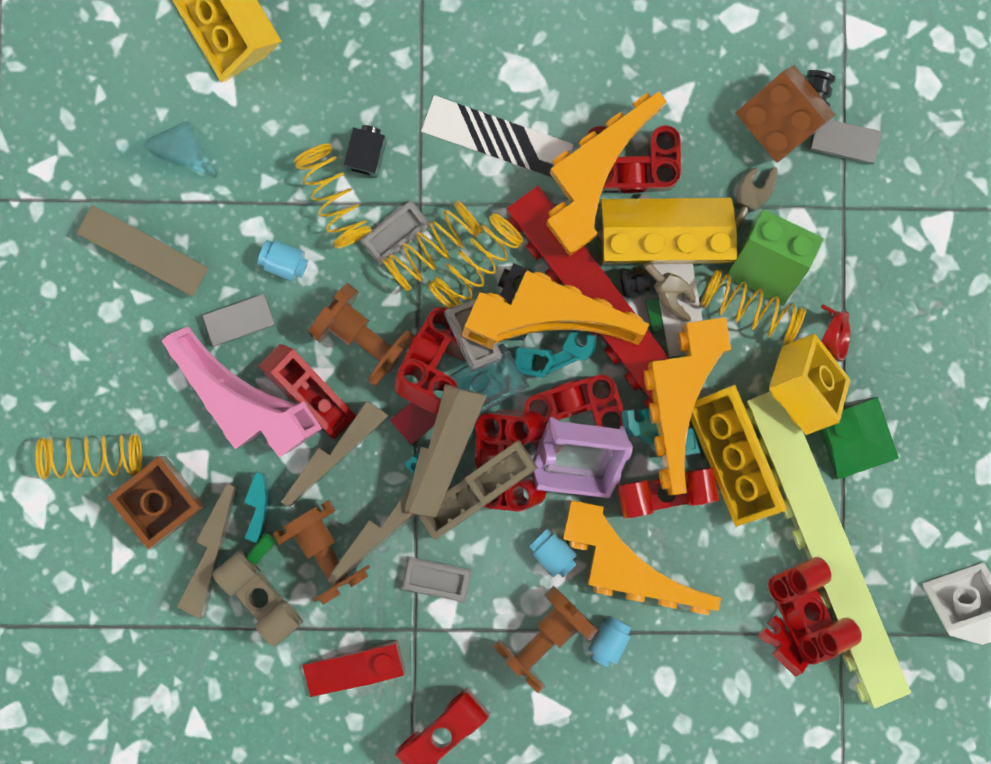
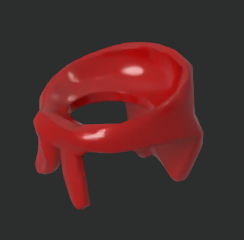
M822 304L821 308L827 311V315L833 319L821 342L836 361L842 362L847 356L850 344V314L848 311H835Z

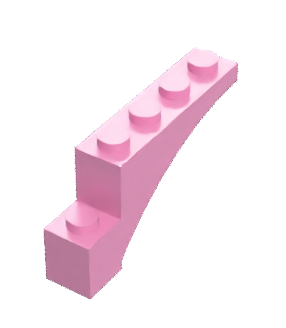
M189 326L169 334L162 340L169 355L182 370L188 383L194 388L205 404L207 411L213 416L223 431L225 438L230 441L234 449L254 440L263 433L269 446L276 452L278 457H281L300 446L322 429L304 401L295 404L270 396L252 387L230 372L201 344Z

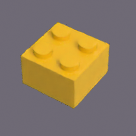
M814 333L781 347L769 390L773 398L779 401L789 413L791 420L807 435L840 422L851 379Z

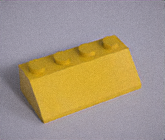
M172 0L221 83L228 81L265 59L282 42L258 0Z
M732 198L601 199L602 265L646 264L647 262L652 264L733 263L737 260V226Z
M732 385L696 400L690 419L709 465L714 470L715 479L735 527L786 511V505L736 386Z

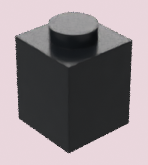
M362 125L361 129L353 127L344 161V167L347 171L375 178L378 177L387 142L385 135L380 134L381 129L369 125Z

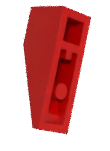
M279 344L257 366L293 403L299 404L304 401L322 427V430L332 439H335L356 417L348 406L293 348Z
M398 640L302 665L310 697L379 683L404 676L406 672Z

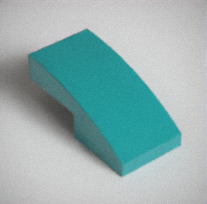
M262 472L255 473L244 503L256 507L244 538L254 543H258L263 536L269 509L268 481L266 474Z

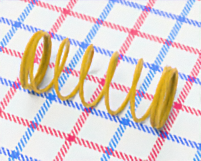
M325 143L301 153L294 159L293 163H295L297 169L313 168L305 175L303 179L304 184H321L312 192L311 200L323 201L330 199L319 209L318 215L323 217L337 215L327 224V232L333 233L346 230L333 242L334 248L338 249L361 240L368 233L370 234L372 229L368 225L359 227L367 222L366 219L343 228L329 229L332 223L359 207L360 204L333 213H321L328 204L352 191V188H348L322 198L313 197L323 186L344 175V172H341L321 181L306 182V179L317 169L337 159L334 156L321 163L305 166L320 160L332 151L331 144Z
M459 200L454 202V206L469 227L451 211L444 210L446 222L456 239L437 222L430 221L431 230L443 251L423 233H416L417 240L430 263L409 244H402L403 250L417 275L393 254H389L388 258L382 259L383 264L406 292L411 290V286L398 271L392 258L402 265L415 279L420 282L423 281L406 247L416 254L429 268L436 271V266L419 235L429 242L443 257L450 260V255L436 233L433 224L443 231L458 247L464 248L447 213L457 220L472 236L478 237L480 233H483L479 223Z
M492 213L489 216L491 224L501 235L516 246L501 240L489 228L482 225V229L499 244L505 254V258L502 259L489 253L475 239L470 238L471 243L489 259L493 266V271L490 272L479 267L466 254L458 251V254L473 266L480 276L482 283L476 284L467 280L451 264L447 263V268L464 282L470 292L469 297H464L454 292L440 277L435 276V280H431V283L428 284L429 289L447 308L450 309L462 304L458 297L464 300L472 299L473 294L469 284L476 287L484 286V278L480 271L487 274H495L496 267L492 258L499 261H507V251L502 244L511 248H519V245L523 243L520 233L500 215ZM437 288L444 292L454 302V304L447 300L437 290Z
M715 270L701 299L700 308H707L721 284L728 277L719 316L723 315L737 291L744 284L735 323L740 321L751 301L760 292L759 304L751 330L753 331L768 307L777 299L767 337H771L784 314L793 306L791 321L783 343L786 345L794 341L803 323L806 308L800 307L796 311L795 304L791 303L783 310L776 321L780 300L778 296H774L759 315L763 301V290L761 288L753 293L742 309L747 292L746 281L741 282L726 302L731 283L730 274L725 275L720 280L722 271Z
M132 433L129 438V471L123 450L124 438L120 434L119 463L116 472L112 473L106 456V437L103 435L101 439L103 452L99 472L95 474L91 468L88 456V437L85 436V458L80 475L75 473L71 462V440L69 436L66 438L67 462L63 475H58L54 466L53 439L51 437L48 440L45 437L39 438L35 451L38 476L40 479H47L52 467L54 474L59 479H62L70 467L72 474L76 478H80L84 474L87 465L90 473L94 477H98L103 470L104 462L112 476L118 474L122 462L130 476L136 475L142 469L140 437L137 433ZM42 446L44 447L45 455L44 471L42 465Z

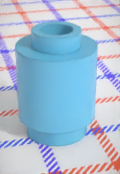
M266 240L259 254L257 264L263 266L264 271L294 282L296 277H303L309 260L304 258L305 251L277 240L274 242Z
M548 528L528 546L534 552L532 554L533 557L552 577L559 573L563 578L577 565L573 560L577 554L556 532L552 534Z
M608 615L606 621L601 622L598 628L600 632L593 638L588 648L593 653L591 659L606 667H609L611 662L618 664L631 638L629 633L632 627Z

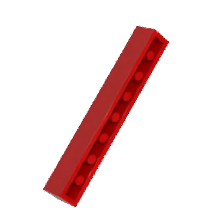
M538 185L506 209L509 217L505 220L519 233H522L529 242L525 247L534 260L542 259L548 267L545 274L551 278L552 282L561 284V286L571 285L582 292V295L593 300L595 298L606 300L612 305V308L623 313H635L585 246L571 256L566 253L546 225L547 220L551 218L548 213L555 207ZM648 329L639 345L617 337L589 332L590 334L597 335V338L601 337L607 345L604 352L614 365L620 362L627 372L623 377L634 391L638 389L642 391L647 398L643 403L649 409V404L654 402L652 390L647 391L645 386L644 371L648 370V364L651 362L668 360L670 358Z

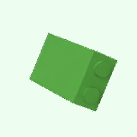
M763 209L752 220L737 251V260L731 263L727 274H730L731 281L740 284L746 281L747 288L754 292L762 288L764 297L772 299L774 296H778L780 304L785 305L811 268L825 238Z

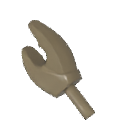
M758 167L752 168L741 179L736 195L737 205L741 206L735 219L737 229L741 228L749 211L755 212L771 197L777 181V167L772 168L762 188H756L753 185V179L756 176Z
M647 262L644 268L657 281L654 284V288L662 306L675 317L686 322L690 321V315L684 310L683 306L678 304L677 297L679 294H682L688 301L695 303V294L691 286L676 274L667 272L662 275L651 262Z

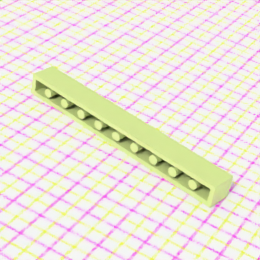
M771 391L744 401L749 420L755 429L762 451L767 458L770 470L787 510L783 514L786 519L791 518L796 530L792 531V536L798 549L804 548L808 559L813 557L822 558L830 567L831 581L821 587V591H819L826 609H829L834 621L848 617L853 619L861 630V643L842 654L850 672L855 671L859 683L855 684V688L860 700L863 703L867 701L870 706L877 708L911 694L803 431L791 420L789 413L781 403L773 398Z

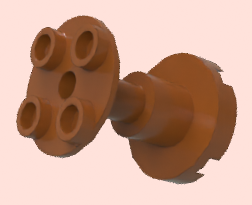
M347 283L333 297L335 300L329 306H325L309 329V335L320 343L332 332L348 346H351L354 342L379 361L367 380L376 387L386 373L389 374L400 360L398 358L399 355L410 346L415 335L407 330L393 346L367 327L370 320L352 307L359 291Z
M330 500L321 504L324 509L320 512L319 508L315 507L285 525L284 529L287 533L284 534L282 530L273 533L279 546L295 538L307 560L314 557L327 580L340 562L330 546L335 543V540L323 522V519L336 511ZM370 565L365 566L350 576L347 574L335 586L331 584L332 587L312 599L313 602L320 600L322 605L340 595L338 590L340 586L347 582L351 587L360 583L368 577L366 570L370 568Z
M554 585L544 596L555 607L537 624L540 631L518 654L500 639L493 645V648L507 660V665L518 676L522 674L526 677L528 675L525 681L537 693H540L546 685L531 668L554 645L561 648L577 631L582 633L589 641L600 632Z

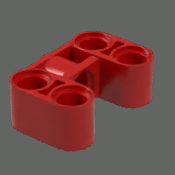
M669 125L660 126L655 129L649 140V156L618 157L608 174L609 178L605 182L602 192H664L674 188L681 175V139L679 132ZM595 126L589 130L587 135L593 131L598 135L607 127ZM660 135L670 137L673 147L668 150L659 148L656 144V138ZM661 167L670 169L673 173V180L670 182L660 181L656 174L657 169Z
M437 307L430 312L421 330L417 332L411 342L394 381V389L398 395L434 414H438L442 398H438L433 391L439 390L443 392L445 384L457 387V383L453 378L436 369L442 355L444 356L447 353L460 361L466 362L444 315L445 310L449 309L446 307ZM434 324H442L447 330H439ZM404 376H414L418 382H408Z
M596 375L580 381L575 380L553 387L551 390L535 394L527 399L523 408L524 411H529L531 402L535 400H541L546 403L548 411L546 416L543 417L546 421V426L550 417L561 420L591 410L595 426L603 427V415L607 412H613L619 418V426L616 429L623 427L621 411H624L620 396L614 380L606 375ZM603 381L608 384L610 392L607 398L598 399L593 395L592 386L595 382ZM539 440L533 442L536 450L539 446ZM557 444L555 453L561 449L562 444Z
M501 409L480 416L475 426L476 470L519 440L522 445L541 439L546 428V421L543 416L534 411ZM494 421L498 424V431L495 429ZM523 423L528 427V435L523 429ZM526 476L484 507L516 512L525 511L541 504L545 500L547 492L536 490L532 476ZM523 489L527 491L528 499L524 496Z
M713 468L685 472L686 493L676 494L668 502H662L658 498L657 490L661 486L660 478L617 485L622 518L628 519L650 515L655 510L680 505L696 506L719 501Z
M813 557L772 576L768 581L770 595L775 600L784 622L790 630L798 647L799 654L805 662L811 665L835 658L857 646L862 640L861 630L853 619L845 617L834 622L832 621L817 590L827 585L832 578L830 567L820 557Z
M467 687L446 705L445 712L421 733L416 731L396 749L394 756L401 764H437L441 758L466 736L471 735L490 717V712ZM438 728H445L451 733V739L445 744H440L434 740L432 733Z

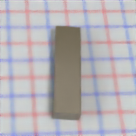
M94 205L90 207L77 231V234L192 297L209 269Z
M445 384L429 448L421 446L404 511L430 517L437 516L487 395Z
M367 401L331 454L322 448L317 449L281 503L287 507L292 506L391 416Z
M519 440L448 490L436 517L417 515L432 538L436 540L538 469V467Z
M226 483L196 541L207 547V550L177 605V608L199 619L206 616L215 580L212 573L218 568L238 490V486L233 483Z
M410 487L381 528L370 520L331 573L328 579L329 583L335 586L417 515L404 511Z

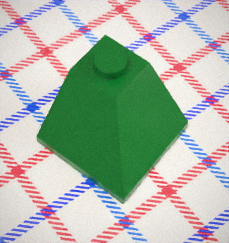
M878 397L843 408L839 423L820 430L837 480L899 459Z

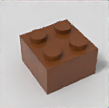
M795 65L782 71L735 112L776 163L787 157L836 116Z
M158 456L107 497L148 550L156 548L206 508L166 456Z

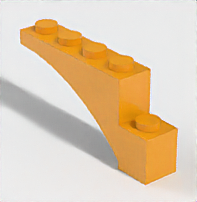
M659 91L653 96L649 93L644 94L632 104L635 109L625 116L622 112H619L606 122L608 128L598 135L595 131L591 132L579 142L581 147L570 154L567 150L552 161L554 167L551 168L550 175L571 204L567 206L565 202H562L548 213L551 218L547 220L546 225L569 256L596 238L598 233L594 229L595 217L607 176L630 139L647 121L665 107L667 101Z
M526 270L511 305L505 303V299L495 293H479L461 337L492 350L494 344L528 333L548 330H578L609 335L639 345L645 336L649 324L633 312L623 313L612 308V305L606 300L600 298L593 300L582 295V292L571 285L561 286L552 282L551 278L544 273H532Z
M726 317L684 324L681 327L682 332H678V344L680 351L686 353V357L654 361L648 364V370L644 371L645 386L647 391L652 390L654 402L649 404L650 418L652 423H657L659 436L654 437L655 451L657 456H662L664 469L659 471L660 483L663 490L667 489L668 496L686 493L684 464L689 421L696 399L707 376L721 355L731 351Z
M570 500L563 539L569 540V547L581 550H588L589 545H594L587 580L588 585L594 586L593 592L612 596L613 590L626 592V599L645 602V597L658 599L657 605L677 609L678 603L691 605V612L709 615L710 609L719 611L721 602L719 596L698 591L675 582L640 559L621 540L603 515V506Z

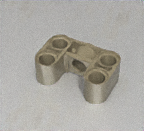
M243 550L238 551L215 570L212 576L228 595H236L257 619L258 622L255 626L259 633L272 647H276L304 622L297 611L283 599L262 574L260 568L247 559L248 554ZM256 588L264 589L267 592L268 602L266 605L260 606L254 603L252 594Z

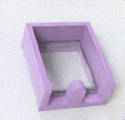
M550 417L533 458L534 463L538 467V469L531 473L536 490L610 498L614 487L620 482L621 471L625 462L632 455V443L629 441L624 427L614 429L568 423Z

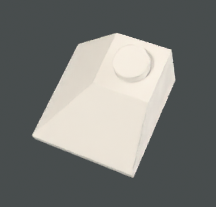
M985 563L922 583L949 636L981 645L991 642V573Z

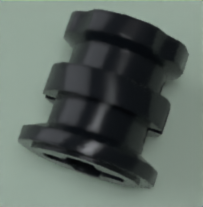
M808 70L806 75L809 79L808 82L830 107L831 104L827 102V98L832 95L833 89L830 86L835 83L836 76L821 70Z
M634 267L633 271L627 272L625 268H620L621 285L626 300H630L631 294L644 296L647 291H651L652 294L657 293L654 288V284L657 281L646 269Z

